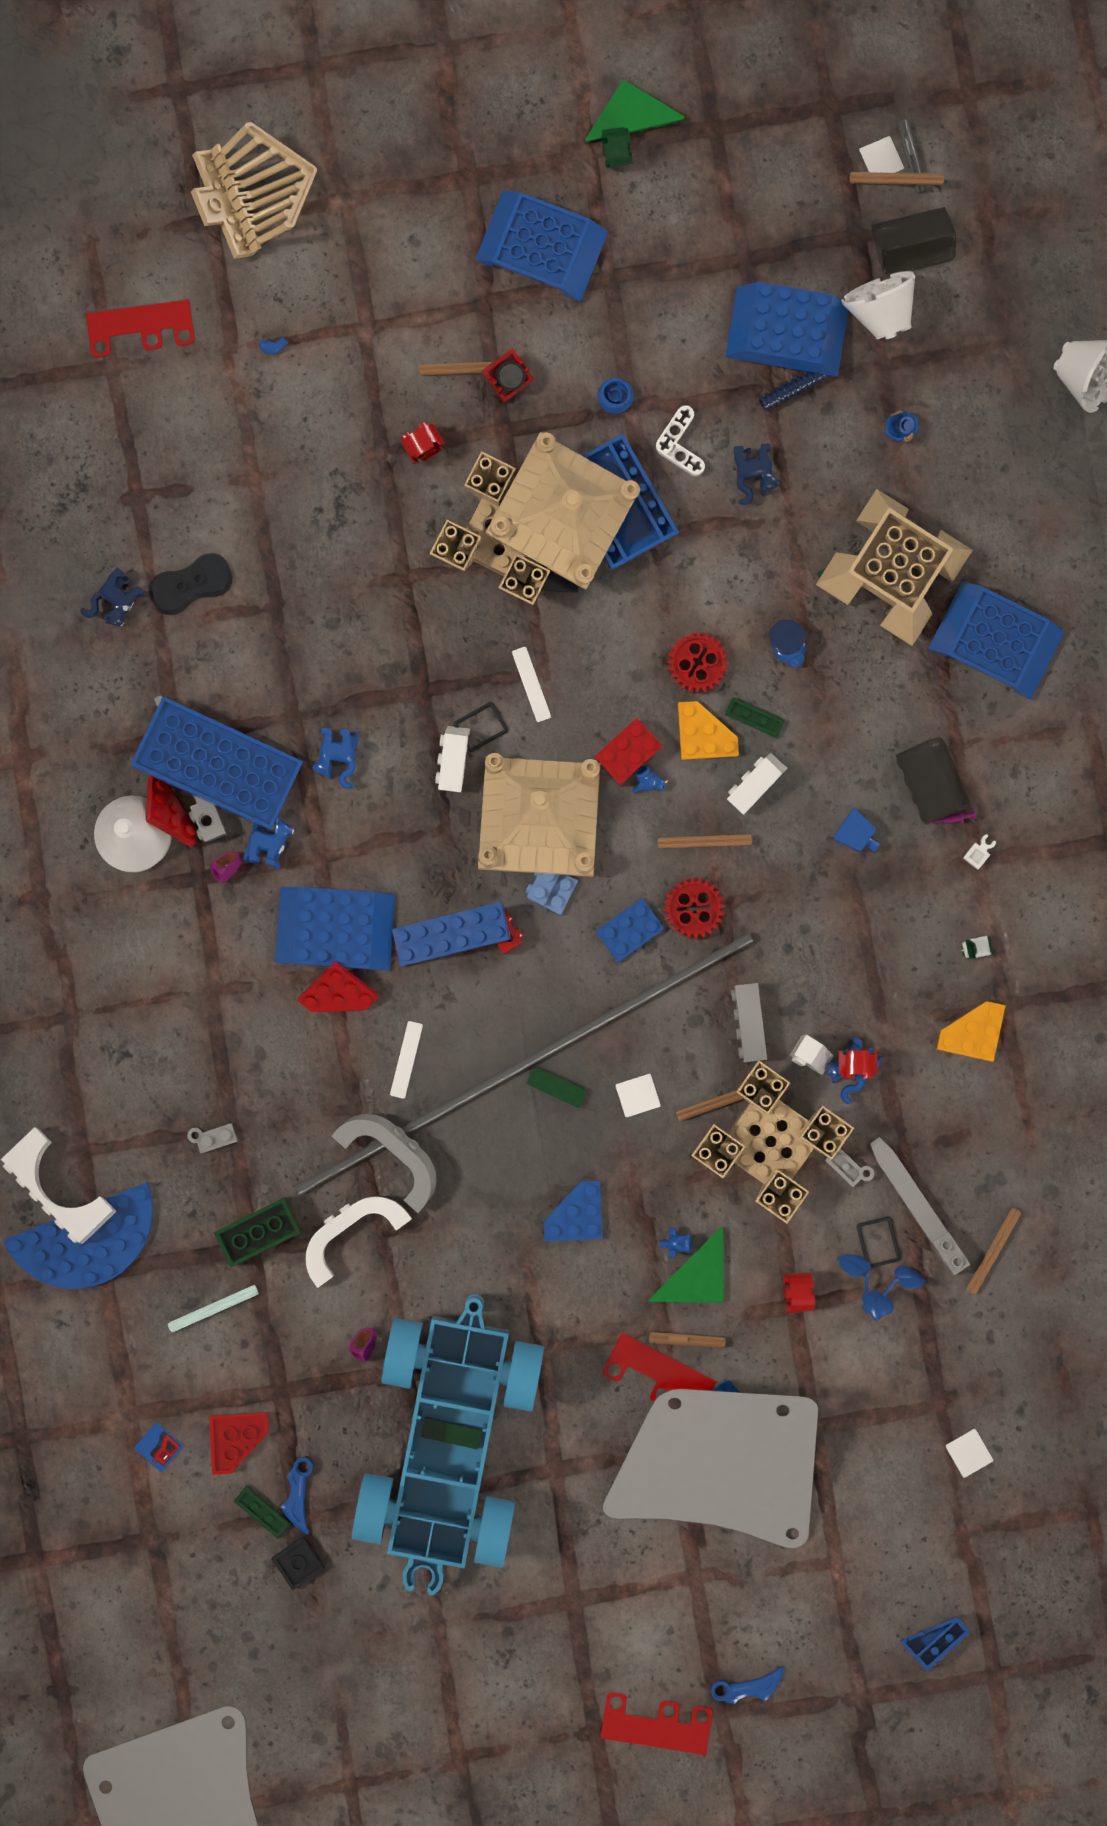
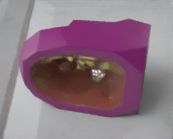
M232 851L227 852L210 864L211 873L219 883L228 881L237 872L242 863L241 855Z
M368 1327L360 1330L350 1342L348 1347L350 1354L363 1363L370 1359L371 1353L376 1346L377 1332Z

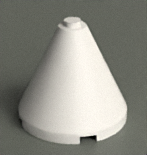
M124 796L112 801L99 814L95 824L94 839L98 852L108 864L125 872H141L150 869L164 858L170 847L172 836L146 822L147 798Z

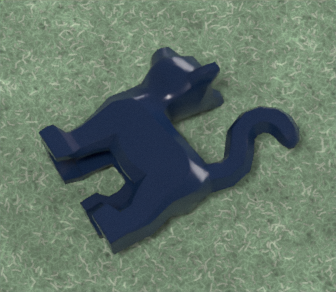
M770 443L761 444L758 458L749 459L751 448L744 449L743 446H734V462L737 466L736 484L738 489L746 494L745 498L739 500V503L742 505L750 504L754 497L751 488L744 485L745 480L761 478L760 488L762 496H765L766 492L772 491L779 486V480L772 474V463L768 456L771 448Z
M117 567L109 575L106 583L99 591L93 594L90 599L91 610L81 608L80 612L84 617H94L99 610L98 600L104 599L115 607L103 616V619L106 620L105 623L121 627L124 625L125 614L132 609L137 597L145 595V591L136 586L131 591L124 592L122 587L129 585L131 580L126 576L123 577L124 572Z

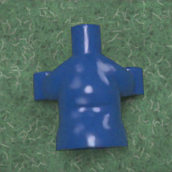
M668 1228V1235L670 1237L668 1240H660V1248L669 1249L668 1258H676L677 1252H692V1235H678L676 1228Z

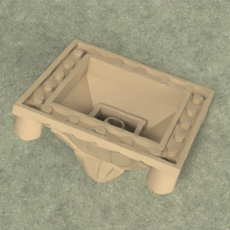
M540 432L485 534L586 590L635 498L639 495L640 487L635 481H625L556 442L552 434Z
M491 753L486 756L478 870L593 877L600 764L593 759H587L583 763L509 759L503 758L498 753Z

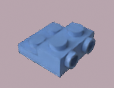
M534 873V876L537 878L534 884L529 883L525 891L528 894L527 899L561 915L578 880L568 875Z

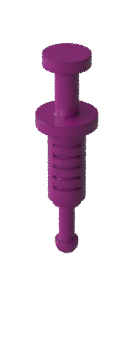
M973 810V813L962 814V811H960L959 814L942 817L943 819H933L931 823L943 822L946 824L958 821L964 823L966 818L974 817V820L977 819L976 812Z

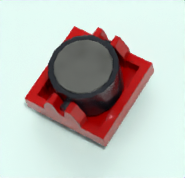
M513 348L482 370V373L503 402H506L535 380L529 372V368Z

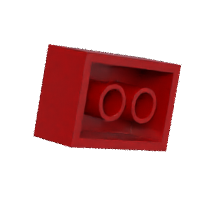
M636 718L594 756V759L621 786L661 750L663 745Z

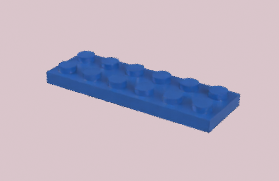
M502 902L392 929L400 966L511 940Z

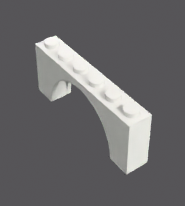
M34 1127L1 1159L5 1163L3 1167L8 1173L11 1174L13 1172L18 1177L15 1179L18 1184L23 1188L26 1186L30 1190L28 1194L36 1202L39 1200L43 1204L41 1208L48 1215L52 1214L56 1218L54 1222L61 1229L65 1228L69 1232L67 1236L74 1243L83 1244L117 1211L101 1196L93 1202L77 1208L58 1206L46 1196L39 1181V1165L45 1150L52 1142L40 1129Z

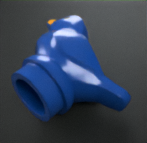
M643 766L635 772L639 783L632 791L636 793L640 790H664L668 780L662 779L657 773H653L652 769H649L648 766Z

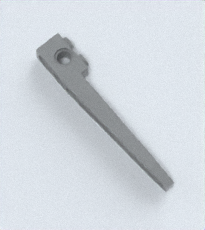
M162 696L154 698L157 707L162 699ZM194 796L197 804L190 806L191 812H189L192 822H196L199 827L196 832L200 841L204 840L205 843H209L228 835L216 805ZM207 816L211 817L212 823L209 826H203L202 820Z
M880 1137L871 1142L870 1146L877 1163L950 1273L956 1275L968 1267L970 1263L941 1223L895 1152Z

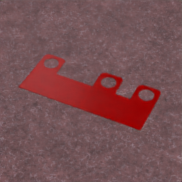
M189 299L86 313L90 349L93 357L108 356L111 352L109 337L141 332L142 344L145 350L162 347L161 329L173 328L175 343L178 346L194 343ZM181 330H187L190 333L188 341L182 342L179 340L178 333ZM154 334L157 336L158 343L155 346H149L146 343L148 335ZM102 341L106 344V350L103 353L95 351L94 345L96 342Z
M621 1333L603 1369V1375L616 1382L621 1380L627 1366L656 1380L657 1382L650 1394V1399L654 1402L657 1399L655 1393L659 1388H664L667 1392L677 1389L712 1391L717 1382L624 1333ZM611 1364L619 1365V1375L611 1376L608 1373V1367Z
M614 1692L607 1694L600 1738L706 1755L713 1713L712 1709L695 1706L692 1710L691 1723L689 1725L677 1723L680 1706L676 1702L662 1701L659 1706L658 1718L652 1719L625 1714L626 1695ZM617 1696L621 1698L622 1706L619 1709H613L610 1706L612 1697ZM666 1705L674 1707L675 1714L673 1717L667 1718L663 1715V1708ZM700 1710H704L708 1714V1719L704 1723H699L695 1717L696 1713Z

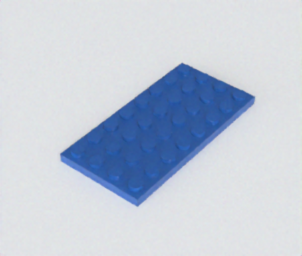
M163 696L130 766L271 831L303 761Z

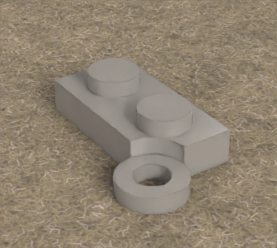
M232 1123L206 1132H202L199 1128H192L187 1135L189 1141L198 1144L201 1154L238 1142ZM193 1132H198L199 1137L197 1139L192 1138Z
M841 1148L832 1160L828 1157L825 1159L852 1187L861 1179L863 1181H870L874 1177V1170L870 1166L860 1168ZM864 1170H869L870 1175L868 1177L863 1176Z

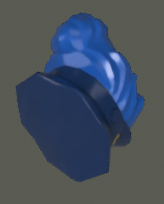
M779 620L770 629V645H772L774 654L781 662H787L790 667H800L805 661L803 654L807 649L805 629L794 620Z

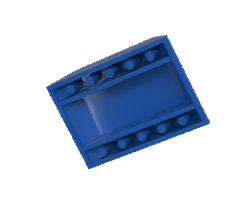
M762 282L739 286L736 290L725 357L838 377L848 309L842 304L841 300L832 294Z
M623 433L583 455L589 461L625 481H635L640 487L639 495L635 498L604 556V560L612 570L679 533Z
M281 887L275 963L329 967L336 960L345 968L390 971L395 895L367 891Z

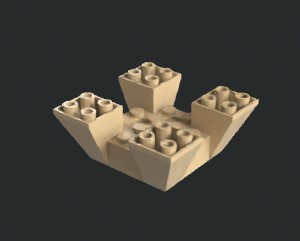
M481 451L464 484L480 500V503L467 529L446 520L430 555L462 571H465L475 562L504 576L499 589L534 605L550 570L485 534L487 530L485 526L492 521L507 494L516 468ZM500 547L504 549V553L496 555L494 550Z
M876 489L856 520L872 531L870 537L858 555L836 552L816 585L846 605L850 603L860 587H864L892 605L880 626L913 646L932 616V612L923 598L938 574L953 582L973 550L942 530L939 531L936 537L905 518L909 510L908 508ZM905 542L912 543L914 549L908 550L905 547ZM879 548L886 549L887 556H882L879 553ZM895 558L902 559L903 566L896 565ZM912 568H915L919 571V577H915L912 575ZM885 574H890L893 577V582H887Z
M758 1060L736 1091L749 1103L728 1134L713 1124L691 1156L722 1178L725 1177L735 1163L763 1183L755 1202L787 1224L809 1194V1191L792 1180L813 1149L832 1160L854 1127L824 1106H821L809 1120L805 1119L779 1100L790 1082ZM780 1120L786 1122V1129L783 1131H779L776 1127L777 1122ZM752 1125H757L760 1129L756 1136L750 1134L749 1129ZM768 1136L775 1138V1144L772 1147H768L765 1143ZM784 1147H788L791 1150V1155L788 1158H783L781 1155V1150ZM757 1152L764 1154V1160L760 1163L754 1160V1155Z

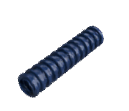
M806 371V374L802 373L801 377L797 376L795 380L791 379L790 382H785V385H780V388L776 387L774 391L770 390L769 394L765 393V396H759L760 404L768 412L769 408L773 409L775 405L779 406L780 402L784 403L785 400H790V397L794 398L795 394L799 395L801 391L805 392L806 388L811 389V386H816V383L820 384L821 380L825 381L827 377L831 378L832 376Z

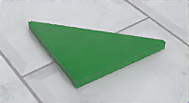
M623 79L586 137L585 142L591 143V141L602 139L601 130L625 127L628 128L630 134L643 131V129L665 126L678 121L682 122L685 116Z
M720 1227L649 1298V1302H724L723 1227Z

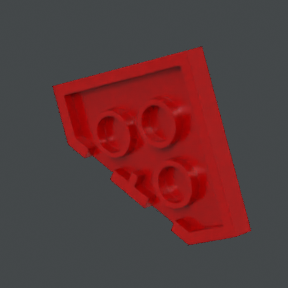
M150 776L147 786L146 822L191 847L196 841L195 826L169 784Z
M335 960L298 996L297 1002L311 1012L367 1010L379 998V994Z
M268 1412L209 1416L212 1475L232 1474L269 1432Z

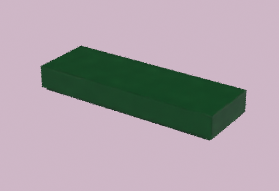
M732 697L725 716L776 739L785 721Z
M536 1067L533 1068L526 1083L579 1108L586 1093V1090Z
M425 1417L421 1437L478 1450L482 1429Z
M247 1485L234 1500L238 1506L277 1539L291 1523Z

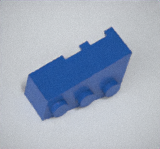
M955 1616L901 1639L900 1642L921 1666L928 1671L970 1633V1630Z

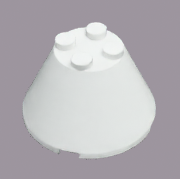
M903 271L890 274V279L881 281L878 278L863 284L844 296L845 300H841L842 304L876 339L883 337L886 339L893 338L897 335L896 332L900 330L906 331L912 327L914 272Z
M1107 340L1066 342L1060 359L1054 364V370L1057 371L1058 377L1085 411L1093 413L1099 409L1097 406L1101 402L1106 403Z

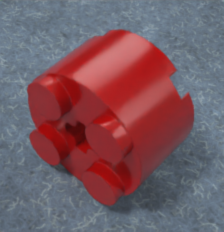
M423 422L416 427L417 430L412 433L408 432L401 437V444L413 464L420 463L418 460L421 458L424 461L430 459L442 450L441 445L446 446L434 424Z
M848 1050L846 1054H843V1051H838L839 1074H842L843 1078H855V1074H862V1078H874V1074H878L877 1050H873V1054H870L868 1050Z
M811 1273L784 1274L783 1283L786 1288H783L784 1300H788L786 1302V1312L798 1313L815 1310V1294L813 1295L814 1285Z

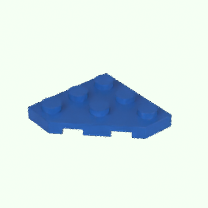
M580 1181L544 1221V1241L602 1239L600 1181Z

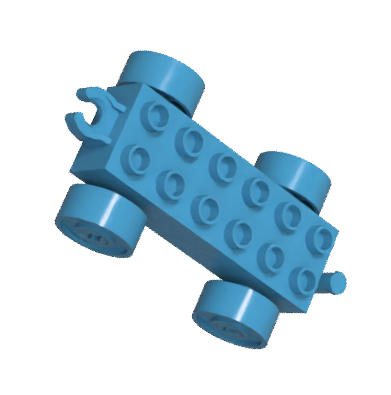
M472 1294L466 1299L465 1310L458 1320L433 1316L427 1344L420 1343L423 1323L394 1317L381 1384L411 1389L415 1369L422 1370L398 1498L397 1500L391 1499L394 1478L364 1473L351 1540L381 1545L385 1525L392 1526L387 1554L409 1558L403 1571V1584L407 1591L414 1589L416 1582L414 1579L415 1571L425 1567L432 1573V1580L428 1584L427 1592L429 1595H435L440 1590L444 1580L443 1565L465 1569L470 1541L477 1542L474 1563L503 1568L515 1501L486 1496L483 1515H475L499 1385L507 1386L503 1407L532 1412L544 1346L515 1340L512 1360L504 1359L509 1330L484 1325L482 1316L484 1300L478 1294ZM425 1417L482 1429L478 1450L421 1437Z

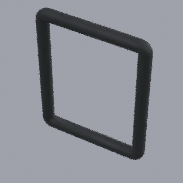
M488 702L454 722V727L459 728L457 724L491 706L504 728L501 732L472 748L467 744L469 752L475 751L508 731L493 702Z
M890 1217L870 1220L857 1225L864 1259L869 1263L861 1227L888 1220L897 1258L870 1264L871 1268L895 1263L901 1259Z

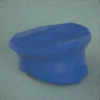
M621 378L606 380L599 387L598 403L607 413L620 414L627 410L634 401L631 385Z

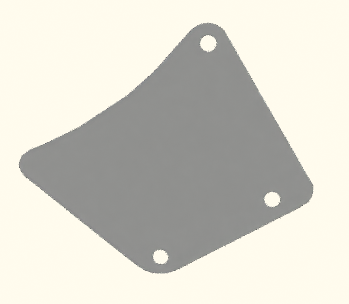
M688 1389L668 1391L660 1395L652 1405L603 1503V1511L609 1517L617 1519H672L712 1524L741 1531L786 1548L800 1547L809 1537L818 1406L812 1399L799 1396ZM671 1398H678L681 1401L680 1408L671 1409L668 1406L669 1400ZM780 1405L788 1406L789 1414L783 1417L779 1416L776 1412L777 1407ZM790 1528H795L799 1531V1536L796 1539H789L786 1536V1531Z
M231 1706L219 1708L90 1755L84 1762V1776L101 1826H258L250 1799L246 1770L245 1719L237 1708ZM226 1716H231L235 1721L231 1729H225L222 1726V1719ZM103 1781H109L112 1784V1790L108 1794L102 1793L99 1789L100 1783Z

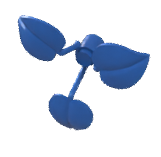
M853 1254L841 1255L836 1259L839 1261L842 1269L849 1275L855 1277L865 1276L862 1308L865 1312L870 1313L875 1321L893 1311V1303L885 1296L897 1282L900 1281L902 1286L911 1289L919 1288L926 1283L924 1277L916 1270L907 1266H900L894 1271L897 1278L892 1281L882 1295L876 1290L868 1292L869 1274L867 1272L871 1270L870 1264L864 1258Z

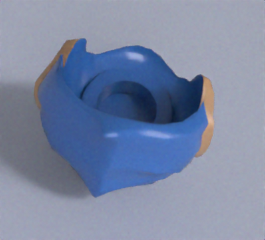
M897 411L886 420L884 433L896 442H908L918 433L919 420L908 411Z

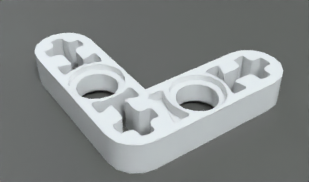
M682 406L657 440L656 450L661 456L690 475L699 476L705 468L703 460L677 444L694 418L693 409L689 406ZM686 411L689 412V415H688V416H689L690 418H687V417H686V418L683 420L682 424H681L680 422L675 421L676 419H677L678 421L681 420V418H682L681 412H683V413H685ZM672 426H678L680 433L672 435L669 429ZM668 437L672 439L668 443L669 449L661 450L660 443L664 444ZM683 452L686 458L684 461L679 462L675 459V454ZM689 457L692 458L690 460L692 464H700L699 468L701 470L697 469L696 471H693V466L689 463L687 467L685 466Z

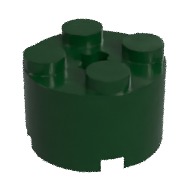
M619 127L601 130L603 154L606 157V160H604L606 169L633 164L628 128Z

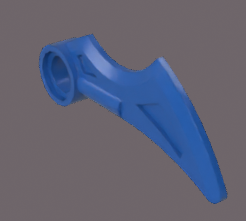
M303 1456L295 1461L293 1468L287 1475L291 1491L289 1498L281 1505V1508L287 1518L299 1530L308 1534L309 1530L304 1511L306 1477L313 1471L314 1465L309 1457ZM300 1462L308 1463L309 1470L306 1472L300 1471L298 1468Z
M781 1666L758 1679L728 1685L724 1680H716L711 1685V1694L718 1701H726L733 1704L746 1696H755L766 1701L778 1686L784 1672V1667ZM717 1686H725L726 1692L723 1695H717L715 1693Z

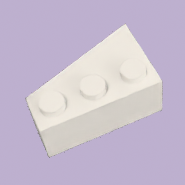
M447 726L445 735H441L440 746H443L442 754L439 753L438 765H441L440 772L436 773L435 783L439 784V790L462 791L468 736L470 734V729Z
M772 753L765 758L761 756L754 764L756 768L752 772L748 770L741 778L743 782L739 786L735 784L728 792L730 796L727 800L743 815L788 769Z
M802 1035L790 1053L794 1063L799 1066L806 1065L821 1075L826 1070V1064L830 1063L834 1057L823 1044L808 1035Z

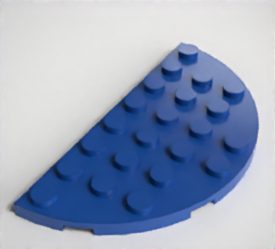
M146 1182L106 1198L105 1200L117 1212L83 1244L74 1243L67 1236L69 1232L65 1228L61 1229L54 1222L56 1219L3 1240L12 1258L22 1269L46 1284L61 1288L79 1289L105 1283L121 1274L132 1264L148 1239L153 1212V1201L149 1184Z

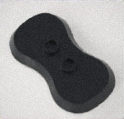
M215 553L204 554L185 569L166 571L156 575L149 585L151 600L156 609L162 614H178L197 599L217 597L228 591L232 584L231 570L222 556Z

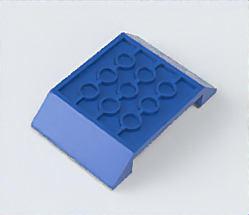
M502 191L475 261L491 268L497 265L559 289L563 291V296L581 302L608 231L589 218L522 192Z
M962 581L928 650L944 658L949 656L1013 688V692L1031 700L1064 631L1051 620L982 586Z

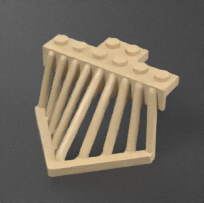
M250 122L246 123L222 148L220 144H216L211 150L196 151L192 155L205 187L194 188L191 194L204 226L221 225L233 258L250 257L261 248V244L294 227L317 168ZM247 133L254 137L229 159H225V155ZM258 144H264L270 148L241 167L230 171L229 168ZM278 154L285 159L245 180L234 181L274 155ZM289 166H296L300 169L296 173L255 190L239 192ZM303 178L302 181L296 182L294 185L255 202L243 203ZM297 192L296 196H290L289 198L279 203H276L255 214H248L253 210H256L269 203H272L276 200H279L283 197H286L292 193ZM292 205L291 209H285L283 212L258 225H252V223ZM286 219V221L282 225L272 229L271 231L261 236L256 235L257 233L269 228L270 226Z

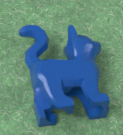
M322 728L321 735L324 736V740L320 747V758L313 765V771L331 779V761L347 763L348 768L341 772L339 776V784L345 789H351L354 784L347 782L346 779L354 773L356 768L355 751L358 746L359 733L349 732L348 729H341L340 736L342 737V742L338 743L333 742L330 728Z
M277 817L275 834L273 835L261 831L260 826L254 823L253 830L249 836L250 842L246 847L243 860L259 863L261 859L259 853L263 851L267 852L266 864L271 865V868L280 869L281 865L278 863V859L284 850L286 839L294 833V828L288 823L281 821L280 817Z
M852 1037L850 1040L851 1046L843 1054H846L848 1050H859L862 1041L857 1037ZM869 1048L868 1051H870V1054H873V1049ZM878 1056V1066L883 1060L880 1056ZM839 1058L836 1062L826 1064L825 1069L833 1079L832 1083L837 1082L842 1077V1074H839ZM855 1074L857 1083L856 1085H847L842 1088L840 1093L842 1101L846 1104H851L852 1100L848 1097V1094L850 1092H859L864 1087L868 1078H862V1074Z

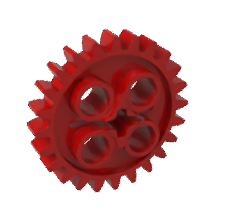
M698 631L696 637H694L692 632H690L688 639L685 635H682L683 641L676 640L678 646H671L674 653H668V656L672 659L667 660V664L672 666L667 671L673 672L670 676L671 679L677 678L675 685L682 683L681 690L687 686L688 693L691 692L692 688L695 689L696 694H698L699 689L706 693V687L713 690V683L719 686L718 679L724 680L725 677L721 673H727L728 671L723 667L729 664L728 661H724L728 654H722L725 647H718L721 642L720 640L716 643L713 642L715 636L708 639L707 633H705L701 637ZM692 645H696L699 647L700 652L692 654L689 648ZM704 648H707V652L701 660L702 666L698 665L693 675L688 677L695 664L693 660L697 661ZM708 655H713L716 658L714 664L706 662ZM683 661L688 662L690 668L682 670L679 664ZM699 671L704 672L706 679L698 680L696 673Z
M691 877L690 883L683 879V885L676 882L677 889L670 888L673 894H666V897L670 900L663 902V904L668 906V908L663 909V912H668L669 914L664 919L671 920L668 926H675L673 932L679 929L680 937L687 933V939L690 938L691 934L694 935L695 940H697L698 934L705 938L706 931L711 935L712 931L710 928L712 927L717 930L718 927L715 923H722V920L718 917L725 915V913L720 911L725 905L719 903L724 898L717 897L720 890L714 892L715 885L708 887V880L702 884L701 878L694 882L693 877ZM700 893H705L708 896L706 903L698 901ZM682 894L689 897V902L685 905L681 904L678 900ZM692 903H695L696 907L711 906V909H698L695 914L692 910L677 911V908L691 907ZM702 912L708 913L709 921L701 922L699 914ZM683 913L690 916V922L687 924H683L680 921V915Z

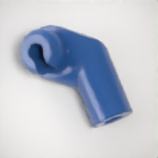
M283 337L275 343L265 339L259 342V348L262 352L273 355L288 345V342Z

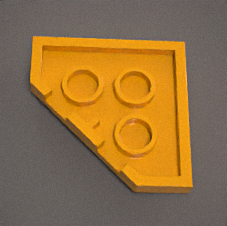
M698 701L678 702L681 760L739 757L738 737Z
M988 1001L982 1003L974 1010L940 1030L936 1049L994 1062L1006 1005Z

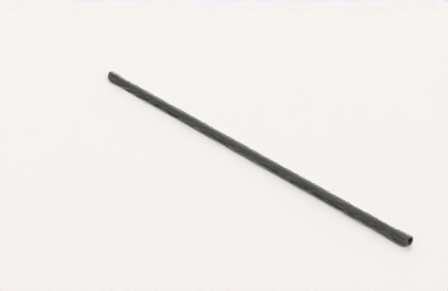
M749 933L744 934L729 945L401 1127V1129L405 1132V1135L414 1132L728 955L754 943ZM376 1141L319 1174L295 1185V1188L301 1196L329 1178L380 1151L385 1146L381 1142Z

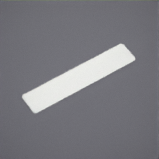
M522 647L512 651L536 721L540 722L551 718L527 648Z
M408 1021L390 1092L391 1096L403 1099L406 1096L423 1027L420 1023Z

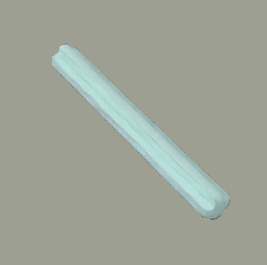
M255 1285L171 1321L168 1323L169 1330L175 1332L259 1294L258 1289Z

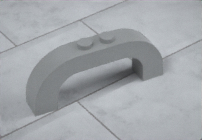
M360 1114L344 1122L331 1137L345 1149L357 1137L363 1135L371 1136L381 1142L410 1168L414 1176V1187L404 1201L419 1213L431 1199L436 1187V1172L429 1156L419 1147L415 1140L406 1136L400 1127L395 1126L381 1116Z

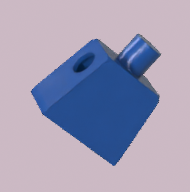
M855 808L851 810L832 838L833 841L859 853L865 846L875 852L880 845V842L872 837L876 828Z

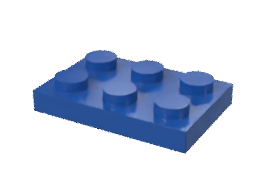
M641 898L595 932L616 961L619 962L664 930V927L643 898Z

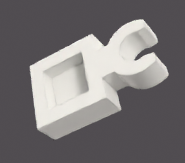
M987 834L981 838L980 846L974 843L963 857L964 860L977 870L991 855L987 852V849H991L996 844V841H993L990 845L985 843V839L988 837Z

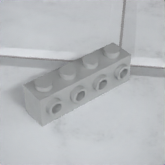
M758 983L735 985L734 990H731L732 1002L736 1001L737 1008L733 1009L734 1020H738L739 1028H736V1038L741 1042V1047H738L739 1059H743V1062L767 1060Z

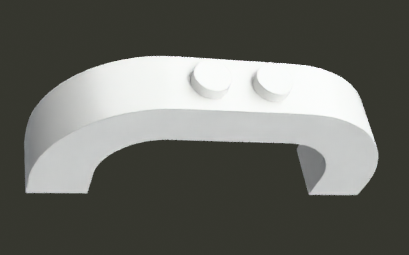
M373 1196L364 1198L352 1206L348 1203L339 1210L341 1214L337 1217L331 1215L323 1221L326 1225L314 1234L306 1251V1267L316 1287H320L335 1276L326 1264L324 1257L325 1248L330 1240L363 1216L371 1213L383 1215L389 1220L395 1230H398L412 1219L408 1211L393 1199Z

